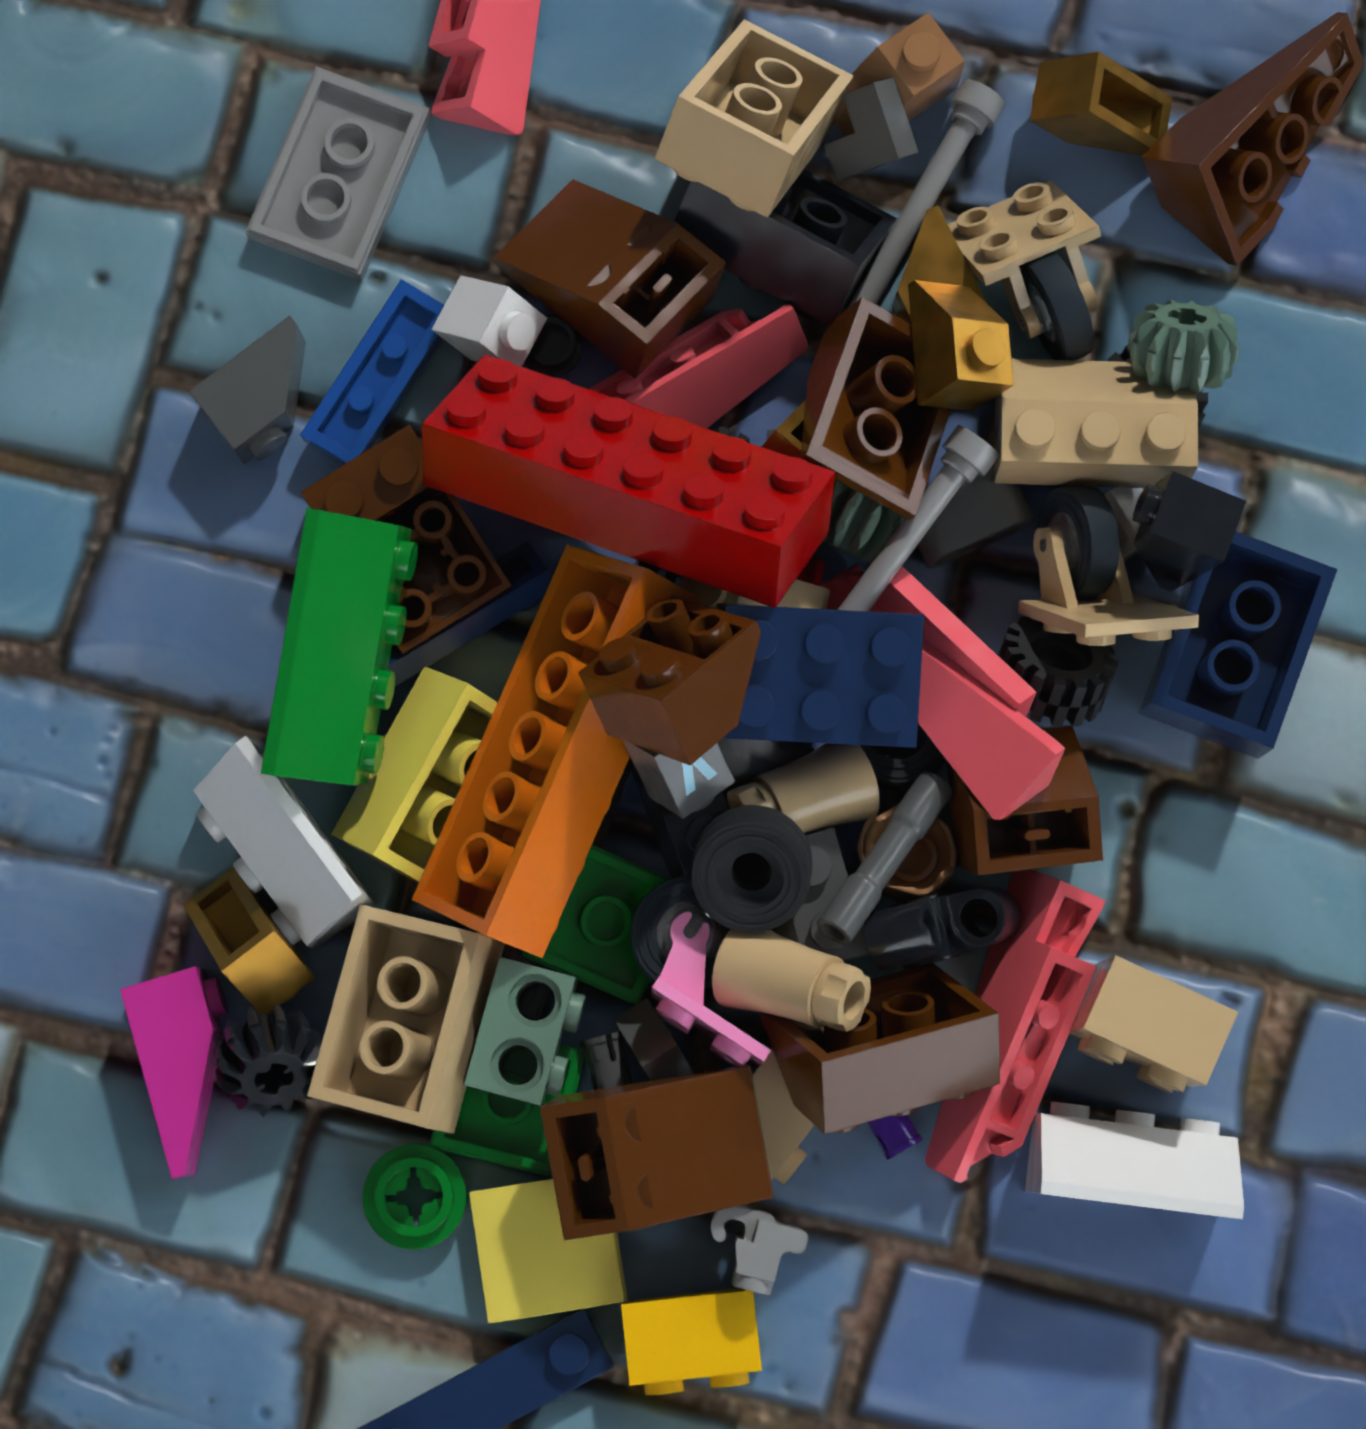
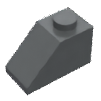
M290 315L189 391L200 409L243 464L253 457H256L257 460H262L276 452L287 440L285 433L294 427L306 341L298 325Z

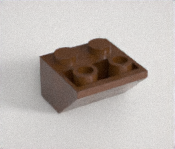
M671 596L653 605L646 613V617L621 638L614 639L604 645L599 651L598 657L580 670L578 674L607 735L691 766L738 725L761 630L755 620Z
M1071 725L1040 727L1064 746L1065 751L1050 785L1001 820H995L988 814L947 761L949 785L953 791V795L950 798L952 831L958 849L956 866L976 875L1103 861L1099 795Z

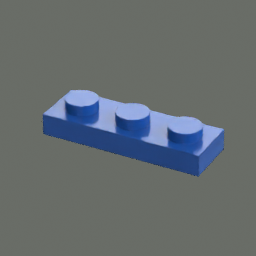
M401 279L300 434L303 441L342 465L372 448L441 342L442 337L431 329L444 304Z

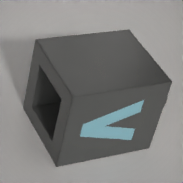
M623 741L649 797L682 819L692 812L707 807L717 794L735 782L718 743L690 766Z

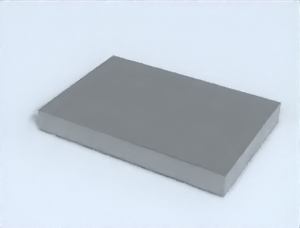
M315 66L245 231L248 239L363 281L430 121V108Z

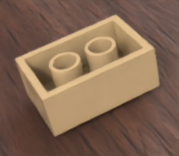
M744 19L678 96L654 159L671 167L683 179L700 182L729 197L730 201L737 207L747 211H756L768 218L829 136L844 101L842 95L847 93L854 75Z
M360 904L307 1096L416 1126L454 1134L467 1087L464 1085L497 963L499 957H502L505 944L477 932Z

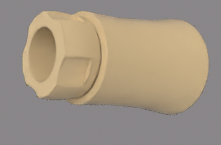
M826 743L811 753L779 768L754 776L748 784L728 791L727 805L729 810L746 805H760L773 808L791 818L803 833L807 834L840 824L865 821L869 817L874 818L879 809V789L871 763L860 745Z
M731 929L718 950L712 974L713 994L720 1006L758 1011L792 1019L817 1028L828 1026L846 1032L854 1029L861 1021L863 1011L870 999V978L864 975L861 969L845 964L840 957L809 948L785 938L772 930L741 932Z

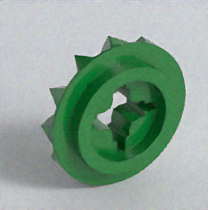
M409 1144L388 1151L375 1162L364 1182L362 1202L367 1221L380 1238L402 1249L419 1250L432 1247L444 1241L456 1229L463 1219L468 1192L459 1166L440 1149L431 1146ZM412 1167H416V1176L420 1178L422 1188L432 1189L433 1192H443V1198H434L433 1202L423 1204L422 1215H419V1226H415L414 1215H411L409 1205L399 1204L398 1201L388 1202L387 1198L388 1195H397L398 1191L408 1189L409 1178H412Z

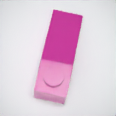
M194 966L120 989L172 1179L196 1175L215 1070L217 1068L213 1051L215 1041L223 1037V1028L219 1016L228 1014L226 997L218 977L209 979L207 970Z

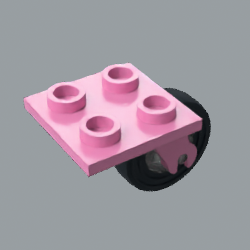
M691 876L686 878L676 877L662 882L649 891L639 903L632 919L630 931L631 948L634 958L642 972L654 983L651 998L659 1003L655 1008L656 1012L662 1020L686 1035L694 1026L713 1038L714 1041L709 1050L733 1067L745 1066L749 1062L756 1068H759L771 1050L703 1005L704 993L713 990L712 974L718 950L731 929L715 921L702 908L694 893Z

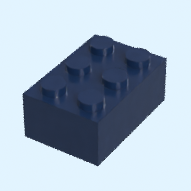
M1235 531L1225 561L1186 583L1177 608L1198 614V628L1172 630V638L1165 640L1138 714L1257 759L1274 749L1338 569Z
M717 603L718 610L757 621L761 630L738 725L723 738L917 747L924 615L779 606L773 608L761 605Z

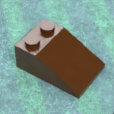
M861 297L826 326L808 375L800 456L801 459L806 460L808 463L835 471L836 480L908 520L917 514L951 411L948 408L918 405L912 327L910 324Z

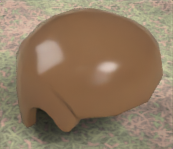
M898 804L874 818L869 817L864 822L856 846L860 864L888 826L891 814ZM939 816L925 836L914 844L883 889L881 895L897 902H906L931 896L943 889L952 879L957 864L958 849L951 827Z

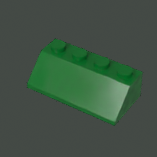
M306 508L261 774L355 786L368 784L369 774L378 773L384 752V737L376 735L381 709H389L395 689V672L388 670L392 644L400 645L406 626V607L399 606L403 580L410 581L412 579L417 563L418 545L416 542L410 541L412 529L380 521Z

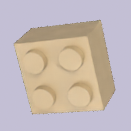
M1115 955L1096 964V971L1069 1035L1080 1039L1077 1050L1113 1066L1114 1062L1122 1064L1124 1060L1140 1067L1136 1078L1168 1093H1173V1090L1183 1093L1185 1087L1206 1086L1238 1011Z

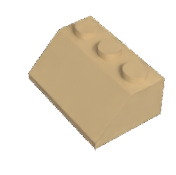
M1011 358L1014 386L995 397L994 449L999 453V457L994 463V483L1145 488L1147 484L1155 486V483L1172 471L1192 479L1198 468V403L1194 392L1188 389H1179L1173 392L1172 388L1166 386L1153 387L1148 384V379H1141L1132 374V364L1130 362Z

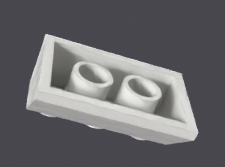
M244 736L230 748L193 790L204 805L195 814L217 843L225 837L229 839L241 856L232 864L253 893L256 894L264 888L273 899L278 909L271 913L270 916L286 939L292 945H295L302 939L306 946L316 950L356 920L360 904L374 907L377 903L284 777L261 774L264 751L247 736Z
M1051 1102L1050 1114L1036 1113L1031 1129L1026 1192L1243 1219L1244 1199L1238 1138L1220 1136L1219 1122L1181 1118L1180 1130L1154 1127V1114L1116 1110L1115 1122L1089 1119L1090 1106Z

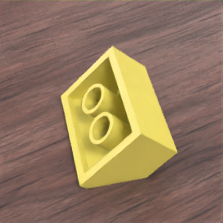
M424 667L384 738L383 758L378 773H370L368 784L357 786L331 835L419 883L498 702L467 682Z

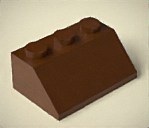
M934 963L870 979L871 991L869 1002L863 1011L861 1021L854 1029L848 1032L839 1031L828 1026L817 1028L792 1019L761 1012V1021L793 1105L824 1134L849 1132L856 1129L862 1123L887 1116H905L913 1113L918 1107L946 1099H964L971 1096L977 1090L1000 1084L999 1013Z

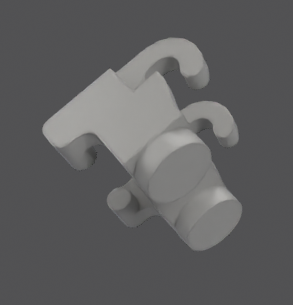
M742 1205L715 1211L711 1218L710 1228L713 1238L717 1242L725 1240L724 1225L728 1220L735 1219L744 1223L742 1236L735 1234L734 1238L735 1264L731 1278L732 1286L771 1295L781 1256L786 1252L802 1253L807 1245V1233L800 1227L775 1221L774 1217L768 1212Z

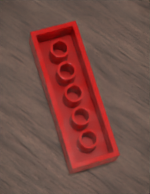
M484 354L422 423L423 485L776 608L829 533L835 471L808 463L806 460L798 457H790L748 443L738 437H730L688 423L686 420L678 417H670L631 404L621 398L610 397L571 384L564 379L553 378L514 365L504 359H497Z

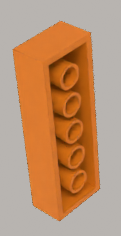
M566 545L411 900L485 936L543 958L630 758L623 740L607 735L578 672L598 657L599 651L604 645L614 639L621 638L643 620L648 610L656 603L666 600L671 596L697 603L699 596L645 567Z

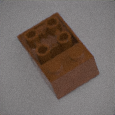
M574 179L513 237L492 260L497 267L635 379L713 300L726 265L722 258L680 224Z
M410 425L301 491L307 504L312 509L380 521L412 529L410 541L417 543L418 555L412 579L410 581L403 580L399 606L406 607L407 611L404 635L400 645H397L402 654L512 587L456 497L423 485L422 443Z
M750 1065L560 1095L540 1107L564 1240L630 1231L774 1197Z

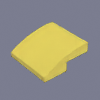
M553 1178L469 1192L488 1324L628 1301L618 1233L564 1240Z

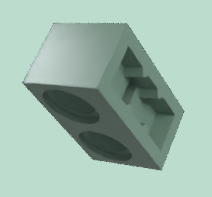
M499 957L464 1085L538 1106L545 1105L547 1094L558 1097L569 1062L568 1058L558 1056L565 1031L577 1032L586 1000V995L575 992L578 984L576 977ZM535 984L549 987L555 996V1006L551 1014L538 1021L524 1018L519 1009V999L522 992ZM517 1047L530 1049L535 1054L538 1063L535 1076L529 1082L522 1085L509 1083L503 1076L501 1068L504 1056L510 1050Z

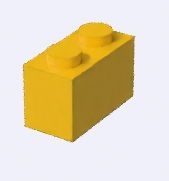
M731 1288L634 1299L621 1303L629 1386L644 1384L645 1395L684 1391L683 1380L709 1377L710 1388L746 1385L750 1383L749 1372L762 1371L754 1294L752 1291L742 1288Z

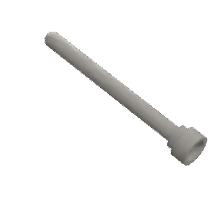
M965 79L960 84L950 102L953 109L949 116L953 122L845 310L861 297L874 304L878 303L920 230L926 210L932 208L971 139L974 135H981L985 128H992L1005 107V101L988 86L970 79Z
M961 425L955 428L942 446L946 450V453L940 459L944 466L923 493L916 516L910 520L906 518L903 520L838 610H870L964 481L972 483L977 475L984 477L995 463L999 453L991 445Z

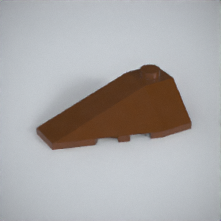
M1335 13L1187 113L1142 156L1161 207L1227 264L1237 266L1273 229L1284 210L1278 203V200L1291 176L1301 178L1311 161L1304 153L1319 126L1331 125L1364 66L1348 13Z

